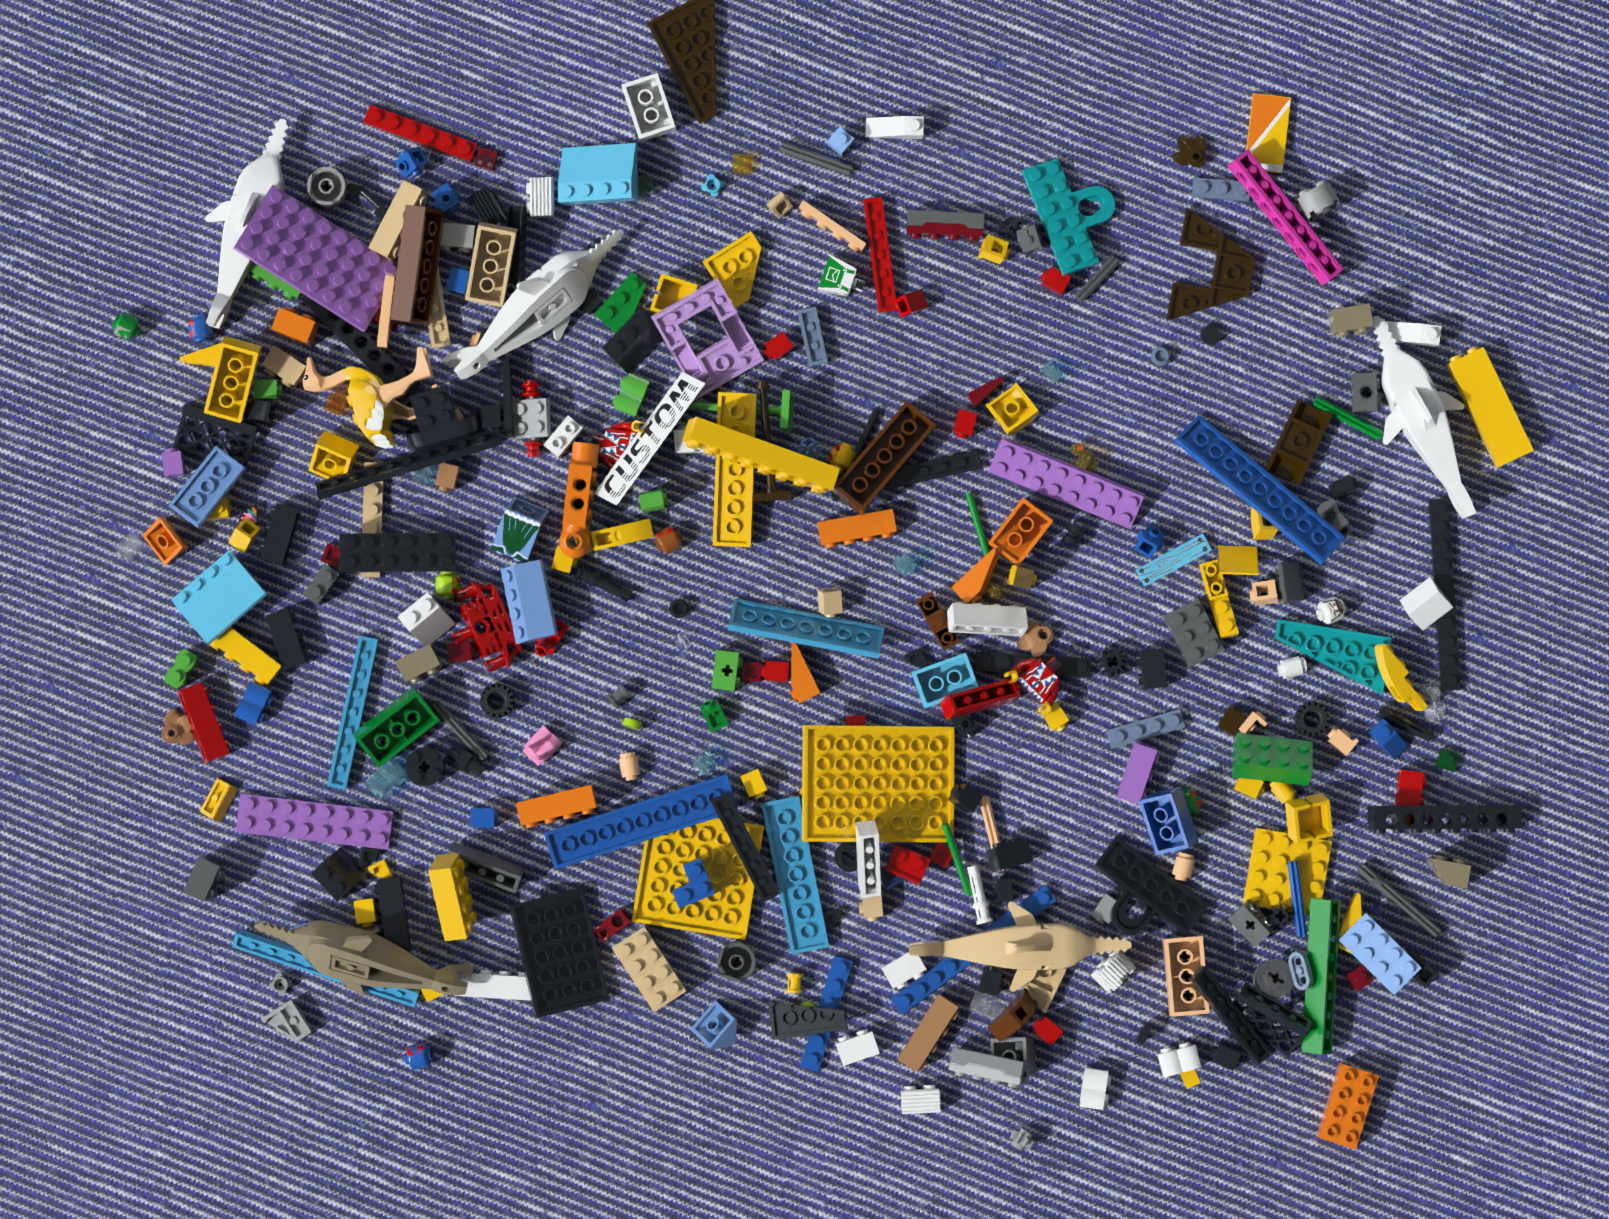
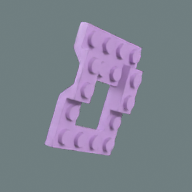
M718 278L651 316L681 371L705 383L697 394V398L702 397L764 361ZM711 306L727 337L695 355L678 324Z

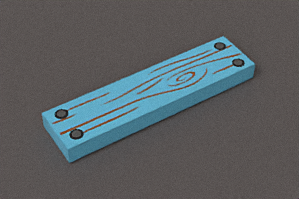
M1201 534L1135 571L1145 587L1212 551L1205 536Z

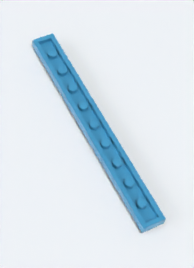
M237 929L235 933L233 948L342 983L339 979L326 976L317 971L293 946L241 929ZM363 985L366 992L412 1007L416 1006L420 989L382 988Z

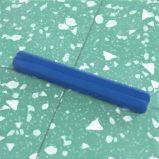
M1289 861L1287 866L1296 936L1305 937L1307 936L1299 866L1297 861Z

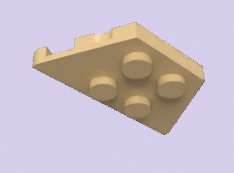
M1066 969L1037 970L1035 977L1023 986L1028 990L1032 999L1036 1000L1042 1012H1047Z

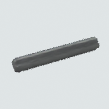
M785 141L781 143V152L850 175L853 166L851 164Z
M437 700L432 704L431 708L481 761L489 756V753L440 701Z

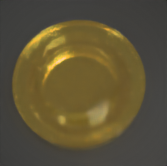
M996 584L986 588L988 591L987 596L1001 600L1002 596L1005 595V591L1002 590V586Z

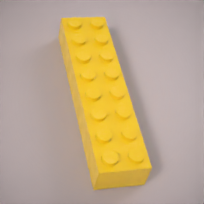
M699 417L688 420L681 441L686 443L688 448L697 450V448L703 449L705 454L715 456V454L720 455L722 460L727 462H740L741 467L747 469L753 467L758 469V473L776 475L775 479L780 481H793L794 486L804 488V486L809 487L811 492L817 494L826 493L834 489L840 470L838 467Z

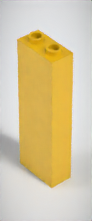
M1476 346L1467 350L1468 354L1463 357L1459 354L1449 359L1451 363L1446 366L1495 467L1498 468L1534 450L1484 347L1478 349Z

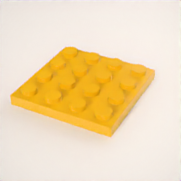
M1255 828L1243 903L1249 899L1258 907L1270 909L1275 907L1277 910L1280 909V904H1283L1284 909L1291 907L1288 912L1293 913L1287 863L1289 861H1297L1304 913L1310 916L1309 904L1311 898L1323 897L1332 841L1313 838V841L1297 844L1288 837V833Z

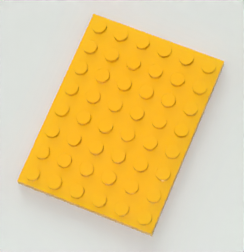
M803 725L802 842H856L855 822L875 820L879 833V842H947L941 826L944 823H949L954 837V804L948 800L951 795V789L954 787V727Z

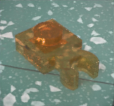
M347 384L345 390H341L340 385L336 386V394L330 392L324 411L343 417L348 404V400L344 396L348 393L349 384Z

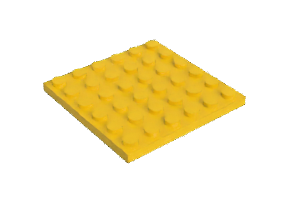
M719 818L645 841L632 922L746 940L754 885ZM744 823L760 853L764 826ZM702 858L716 894L679 908L672 890L690 883L683 865Z

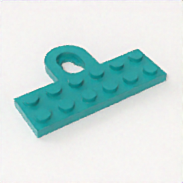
M1058 158L1022 170L1023 177L1062 275L1065 276L1098 265L1099 260L1086 229L1103 224L1110 219L1115 210V200L1112 194L1100 186H1091L1071 192ZM1085 200L1090 202L1097 201L1100 203L1101 208L1092 216H1084L1080 213L1078 204Z

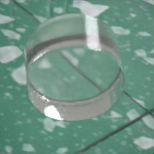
M685 632L674 636L676 646L680 651L691 647L689 637Z

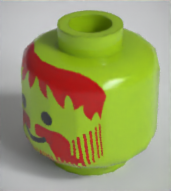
M440 572V575L435 579L436 593L442 595V599H454V591L461 589L460 576L456 575L455 572Z

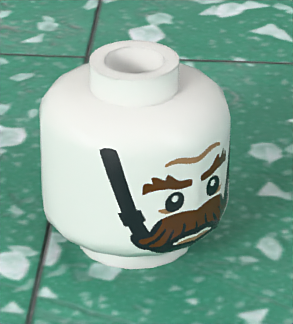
M1329 597L1319 602L1316 615L1320 621L1323 620L1326 624H1332L1343 619L1346 606L1341 599Z

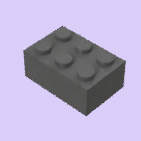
M1199 599L1163 616L1188 668L1225 650Z

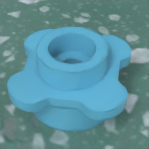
M710 174L701 188L703 191L709 192L712 197H716L720 188L724 187V182Z

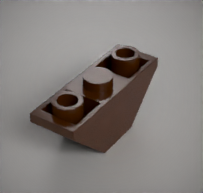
M933 592L915 601L943 651L960 642L956 633L949 632L948 619Z
M1023 988L987 1027L988 1030L999 1042L1003 1041L1020 1029L1034 1014L1037 1006L1036 1000H1033L1028 990Z

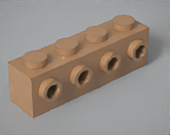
M938 994L897 1060L916 1072L919 1069L923 1070L928 1062L926 1057L929 1053L933 1054L939 1045L936 1043L940 1036L943 1038L949 1029L946 1027L950 1020L954 1021L959 1014V1011H957L958 1006Z

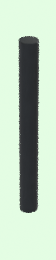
M873 408L855 447L854 452L856 456L852 464L863 451L880 414L879 409Z

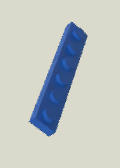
M834 955L818 1006L819 1008L838 1010L853 961ZM830 1033L809 1035L800 1067L816 1072L819 1071Z

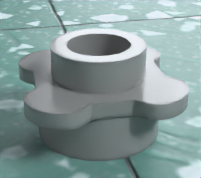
M277 973L273 982L269 984V988L278 992L280 996H284L287 988L292 985V980L283 977L282 973Z

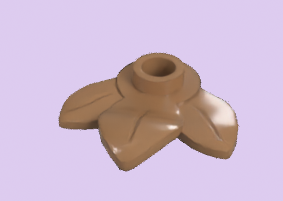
M1027 621L1028 629L1019 639L1017 647L1025 651L1031 650L1034 658L1039 657L1046 652L1047 644L1053 640V631L1047 626H1039L1035 621ZM1045 633L1047 638L1042 639L1040 635Z
M177 709L170 710L164 718L165 727L162 730V739L169 744L176 742L183 745L190 744L195 740V737L190 732L192 729L187 716H180ZM174 731L175 735L170 737L168 732Z

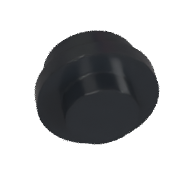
M682 599L674 600L669 607L671 615L675 618L685 617L689 609L688 604Z

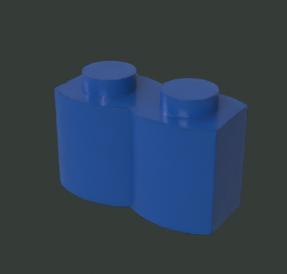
M250 681L234 716L253 725H257L258 722L262 723L266 714L263 712L266 705L270 706L274 698L271 695L273 690Z

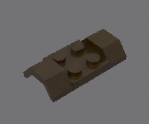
M1297 399L1266 465V469L1284 479L1301 484L1332 414L1316 409Z

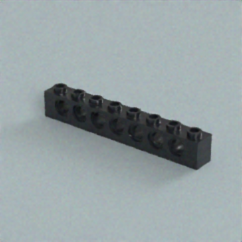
M303 293L299 296L384 384L399 381L408 376L409 370L402 363L398 366L393 361L396 357L389 350L385 352L381 347H377V338L375 336L371 338L367 334L369 332L367 328L362 332L354 327V331L351 334H346L344 328L350 323L342 318L332 320L331 311L325 307L318 306L317 302ZM366 338L367 345L363 348L358 347L359 339ZM376 351L380 352V359L378 361H372V353ZM388 365L394 366V372L390 375L384 373V369ZM419 381L415 382L406 394L398 399L404 405L409 406L411 404L409 395L423 391L420 388L422 384Z
M1521 805L1368 806V829H1374V833H1386V829H1393V833H1404V829H1411V833H1423V829H1430V833H1441V829H1448V833H1460V829H1466L1467 833H1478V829H1485V832L1490 833L1497 832V829H1503V832H1515V829H1522ZM1389 814L1392 816L1390 824L1386 822V817ZM1407 814H1409L1411 817V821L1409 824H1406L1405 822V816ZM1426 814L1429 816V822L1427 824H1425L1423 821V817ZM1444 814H1446L1448 818L1445 824H1443L1442 822V816ZM1462 814H1464L1466 817V821L1464 824H1462L1460 821V817ZM1481 814H1483L1484 816V822L1482 824L1479 822V816ZM1499 814H1501L1503 817V820L1500 824L1497 821V817Z

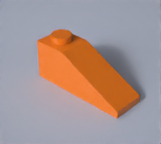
M993 548L951 587L965 604H974L981 601V596L987 589L1000 556V552Z
M792 643L791 687L793 690L790 693L794 702L798 700L799 703H802L819 695L820 691L797 644Z

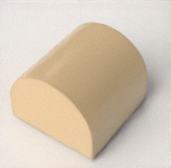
M779 192L766 204L778 219L793 207L782 192Z

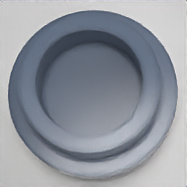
M1157 347L1151 353V360L1157 366H1164L1170 360V353L1164 347Z

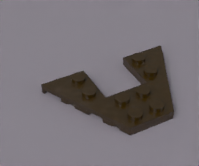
M1186 207L1179 246L1217 252L1210 289L1176 282L1172 283L1166 321L1248 297L1255 258L1228 239L1218 229L1211 226L1206 220L1191 211L1190 208Z

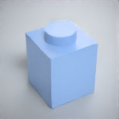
M839 126L828 139L827 145L843 156L854 143V138Z

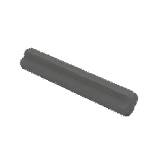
M1111 256L1076 293V299L1083 302L1119 264V260Z

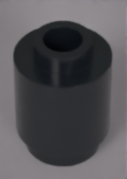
M1347 475L1333 481L1328 487L1333 499L1339 498L1340 500L1356 493L1358 484L1354 477L1351 478Z

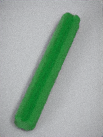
M1319 396L1313 402V406L1332 414L1333 417L1376 440H1379L1383 434L1381 429Z

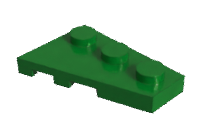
M631 272L594 315L615 333L635 313L647 284Z

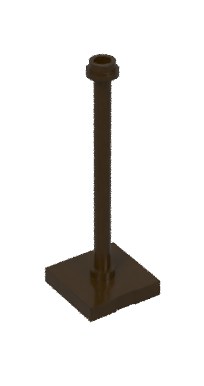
M768 381L757 382L756 389H759L763 441L771 443L767 389L770 388V385H768ZM773 474L766 475V493L752 494L753 503L792 500L791 491L777 492Z

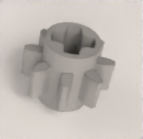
M1020 1128L1019 1132L1014 1130L1010 1136L1013 1140L1011 1145L1022 1152L1025 1148L1030 1150L1034 1143L1031 1140L1033 1135L1023 1128Z

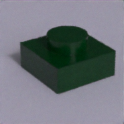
M1440 748L1435 767L1454 772L1459 753Z

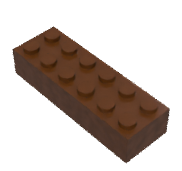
M405 206L403 229L400 234L401 244L398 250V266L395 271L396 281L393 288V303L390 309L391 320L430 326L444 211L423 206Z
M906 401L836 482L832 492L862 516L932 434L936 424Z

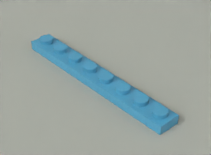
M359 636L327 786L347 790L357 744L353 733L361 725L379 642L378 639Z

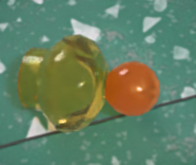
M1074 443L1071 446L1072 454L1079 456L1075 466L1093 472L1098 466L1094 453L1091 450L1084 451V444Z

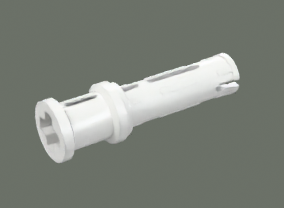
M979 865L967 867L975 902L973 909L976 910L978 919L976 923L991 922L993 918H991L988 906L990 903L988 900L986 901Z

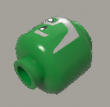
M124 312L121 315L117 314L111 328L114 329L115 335L129 341L133 336L137 338L142 327L138 326V318Z

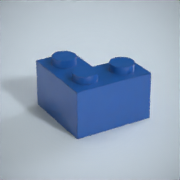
M702 858L683 865L690 883L672 890L679 908L716 894Z

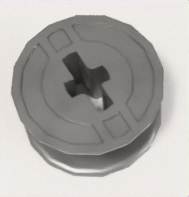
M1270 959L1259 965L1253 975L1254 987L1274 999L1288 994L1294 986L1289 964L1280 959ZM1272 976H1275V981H1277V982H1275V983L1272 982V981H1273Z

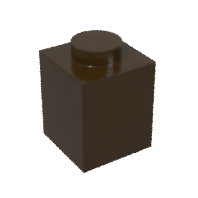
M1233 706V708L1228 707L1216 727L1232 737L1235 736L1246 718L1243 715L1244 711L1236 706Z

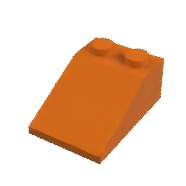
M1023 497L988 544L1019 566L1054 519Z

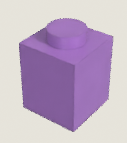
M178 448L166 449L165 453H161L164 476L186 475L184 453L182 451H178Z

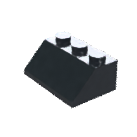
M641 306L611 336L601 349L628 374L663 337L652 320L651 315Z

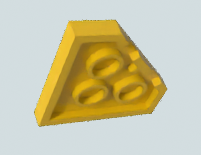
M751 231L703 261L714 280L716 278L719 279L735 309L750 300L761 252V246Z

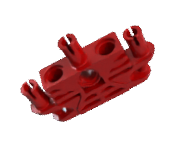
M470 581L469 586L454 591L455 596L463 594L456 598L458 602L472 596L476 598L459 606L468 628L452 633L453 639L461 636L454 640V642L458 645L472 638L481 659L499 652L500 656L484 662L485 667L493 664V666L487 668L489 673L504 666L509 669L515 655L522 653V648L520 644H516L512 623L503 602L492 582H489V585ZM482 591H489L490 595L484 596ZM476 624H481L484 627L483 633L476 631ZM512 646L514 649L508 653L507 647Z

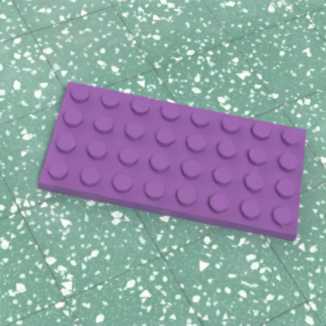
M274 185L268 190L233 247L238 253L362 332L366 330L380 307V302H382L385 274H395L398 266L391 260L370 250L368 245Z

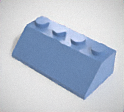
M543 559L501 569L516 644L532 643L557 635L558 632Z

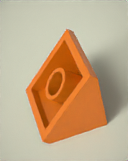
M164 516L159 517L142 535L165 566L189 549L175 528Z

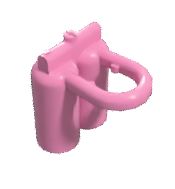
M542 725L525 744L523 752L529 757L530 761L533 760L539 766L542 762L544 763L549 759L562 742Z

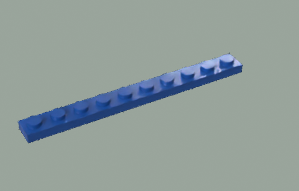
M1044 885L1018 904V906L1027 910L1035 917L1057 900L1047 886ZM1009 911L983 931L1016 925V922ZM946 957L923 976L893 996L891 1001L899 1012L904 1014L973 962Z

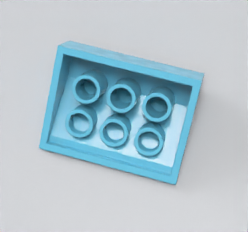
M637 143L563 148L558 179L559 203L563 205L638 201Z
M228 550L172 599V602L203 640L210 645L267 594L241 560Z

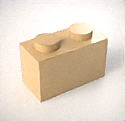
M273 346L262 363L266 367L264 370L272 377L275 374L282 378L280 382L289 388L291 384L295 387L298 385L306 370L304 364L276 346Z

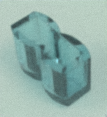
M392 757L379 767L363 784L379 800L382 798L386 800L394 792L392 788L396 784L400 786L407 779L405 776L406 771Z

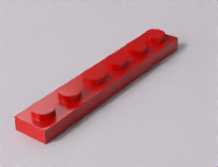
M373 105L369 106L363 122L369 126L468 162H472L478 146L477 143Z
M882 197L863 199L878 314L897 311L894 303L896 295Z

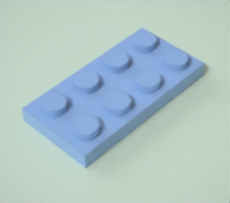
M1367 913L1339 939L1393 995L1422 968Z

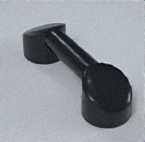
M349 183L347 190L355 198L361 194L377 209L373 214L382 221L387 212L385 206L365 187Z

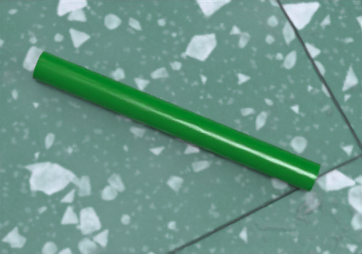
M970 492L965 494L981 549L985 556L990 552L973 493Z
M944 823L941 826L966 897L973 895L971 885L949 823Z

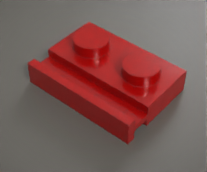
M895 844L884 870L920 886L931 859Z

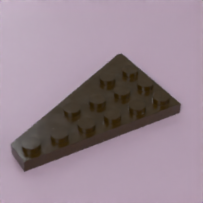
M690 0L647 22V26L696 119L701 125L717 116L715 0Z

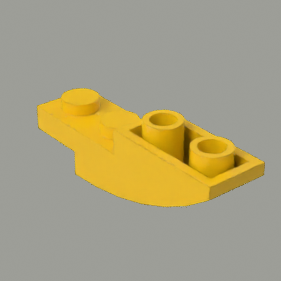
M651 519L589 532L591 545L588 552L653 538L654 532ZM575 537L576 546L580 543L577 537Z
M1218 559L1199 564L1208 603L1220 640L1239 635L1224 578L1220 574Z
M1377 644L1375 646V654L1378 667L1391 694L1398 702L1407 701L1415 711H1424L1428 707L1424 702L1425 698L1412 688L1413 684L1410 680L1404 678L1409 673L1405 668L1406 664L1401 659L1396 658L1393 654L1394 650L1389 645Z

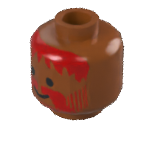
M668 526L655 535L656 539H654V542L661 553L670 554L682 546L680 540L683 537L679 529L674 530L673 527Z

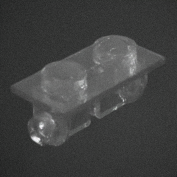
M1436 682L1429 683L1430 687L1428 683L1420 685L1421 689H1419L1420 694L1425 698L1424 702L1430 701V705L1424 710L1429 723L1443 720L1445 715L1444 705L1441 704L1439 698L1441 690L1436 685Z

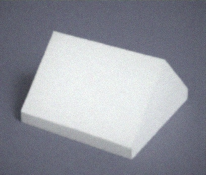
M1431 577L1400 600L1409 617L1423 631L1454 608Z

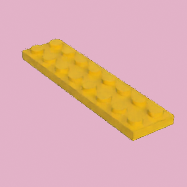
M718 392L717 424L756 438L757 393ZM716 455L713 546L752 547V494H754L755 468L747 469L741 467L740 462L737 461L732 463L724 461L720 455Z

